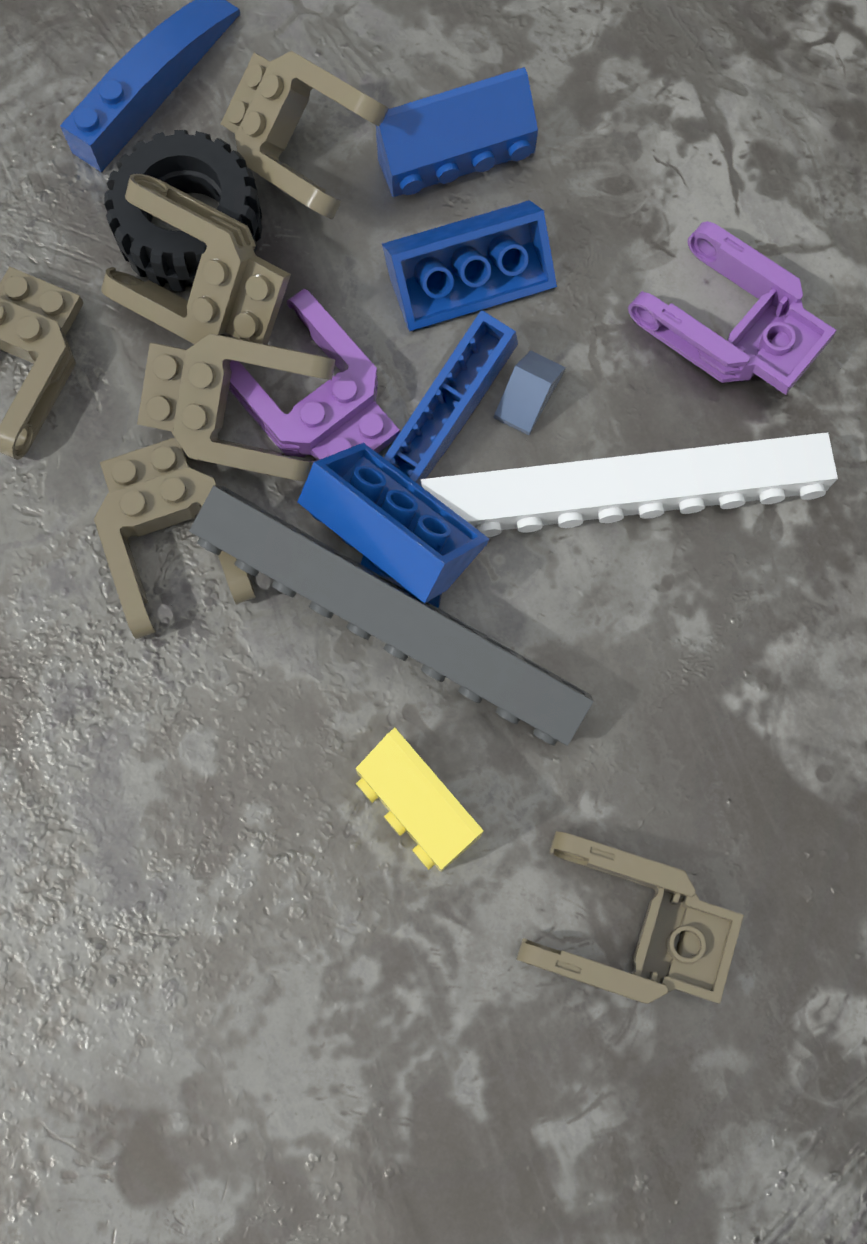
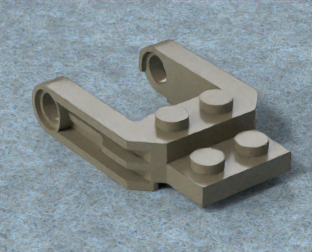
M293 51L272 61L254 52L220 124L235 133L237 152L245 159L249 169L310 209L327 218L334 219L341 201L326 194L324 188L279 160L280 154L286 149L309 101L310 92L313 88L378 127L383 122L389 108Z
M144 174L130 175L125 193V199L129 203L206 243L207 249L201 255L188 301L150 280L144 282L128 273L116 271L115 267L106 270L101 288L102 293L109 299L193 344L208 334L221 335L226 332L237 339L268 345L291 274L255 255L253 249H255L256 245L247 225L157 178Z
M10 266L0 282V350L31 362L33 366L0 424V453L19 460L30 449L76 365L66 335L84 302L80 295Z
M208 334L187 350L157 343L149 344L137 421L138 425L171 431L184 452L191 459L306 482L315 460L294 459L284 456L285 453L220 440L218 438L219 431L223 427L232 373L230 362L234 360L332 380L336 359L216 334Z
M175 437L100 462L109 493L94 517V522L125 618L135 639L156 633V630L146 611L145 604L148 603L128 538L131 536L140 537L193 519L202 508L212 487L217 486L214 478L189 467L184 450ZM222 551L218 557L235 604L256 598L248 573L234 565L237 558Z
M556 831L549 851L551 855L655 890V896L648 905L633 957L634 969L632 973H628L563 950L559 951L532 942L526 938L522 939L516 960L644 1004H648L674 989L720 1004L744 915L700 901L695 893L696 890L684 870L572 834Z

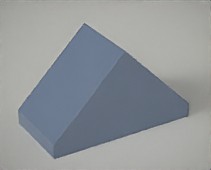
M530 350L515 365L494 418L530 435L566 367Z

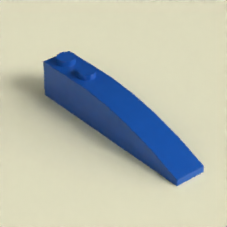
M193 0L153 29L106 73L60 125L71 152L102 173L240 15V9L226 0Z
M481 310L383 458L421 486V479H426L517 347L516 331Z

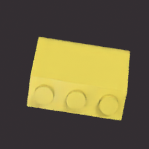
M396 728L392 729L356 767L357 774L361 777L356 782V785L371 803L379 799L389 810L383 817L399 836L407 832L416 842L417 846L412 851L428 870L435 865L442 872L481 837L483 829Z

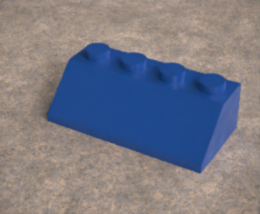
M525 67L389 109L380 126H376L378 162L392 197L403 194L412 195L419 192L422 188L438 183L447 184L460 176L473 172H485L495 165L511 160L520 161L535 153L538 126L528 73Z
M530 200L382 243L390 280L409 331L557 287L544 210Z
M364 442L315 461L297 503L311 513L314 519L328 526L347 545L354 547L373 562L377 569L387 573L401 584L410 595L418 598L424 604L448 590L489 541L487 536Z

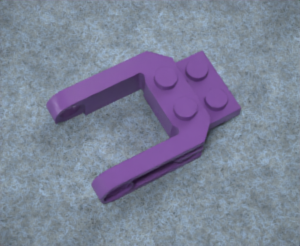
M708 221L702 222L688 238V246L691 252L700 261L759 299L731 331L728 340H725L674 304L670 303V305H667L654 295L641 291L629 305V314L642 329L721 383L750 380L756 374L786 395L833 339L836 329L803 308V292L798 277L717 224Z
M302 289L287 300V305L289 309H294L301 321L310 330L311 338L329 358L336 359L335 365L341 372H338L332 377V380L326 381L297 403L289 414H284L239 361L231 360L230 362L232 373L229 391L280 451L285 453V456L305 457L306 455H313L316 460H320L363 442L379 453L395 441L400 430L376 403L378 388L377 368L315 297L306 289Z

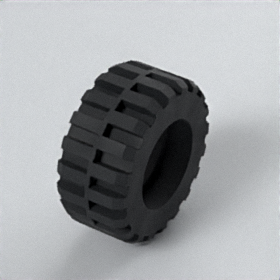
M174 130V135L165 136L164 132L152 135L153 140L144 143L143 140L132 147L133 153L130 156L125 153L116 163L119 171L113 170L107 181L109 190L104 194V205L107 210L106 217L125 261L130 262L132 270L140 277L147 276L150 281L161 287L168 283L171 290L183 292L186 286H193L201 255L206 251L207 245L183 231L166 230L151 223L153 215L132 205L125 199L130 175H148L184 193H199L215 199L219 202L216 210L248 226L255 245L256 241L261 239L262 212L252 171L247 168L246 161L239 152L231 151L230 144L219 138H216L213 142L210 134L196 131L195 135H188L187 130Z

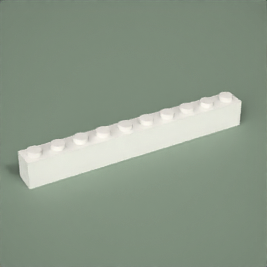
M827 432L421 479V487L485 536L493 537L501 534V530L518 528L519 532L529 533L540 530L542 525L558 524L561 528H571L581 525L585 520L599 519L601 523H613L622 520L624 516L639 514L640 518L648 519L664 514V511L679 509L682 514H691L702 511L705 506L720 505L722 509H733L744 505L747 501L760 500L761 504H774L783 501L785 497L799 495L803 500L816 499L824 496L838 477Z

